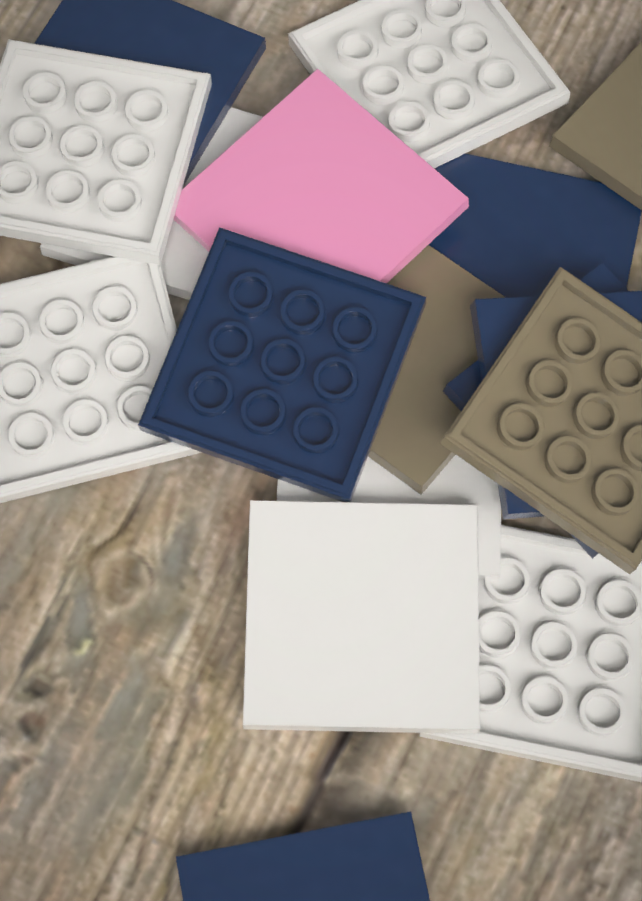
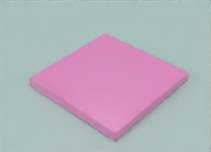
M317 69L182 189L174 220L208 252L220 227L387 284L469 207V198Z

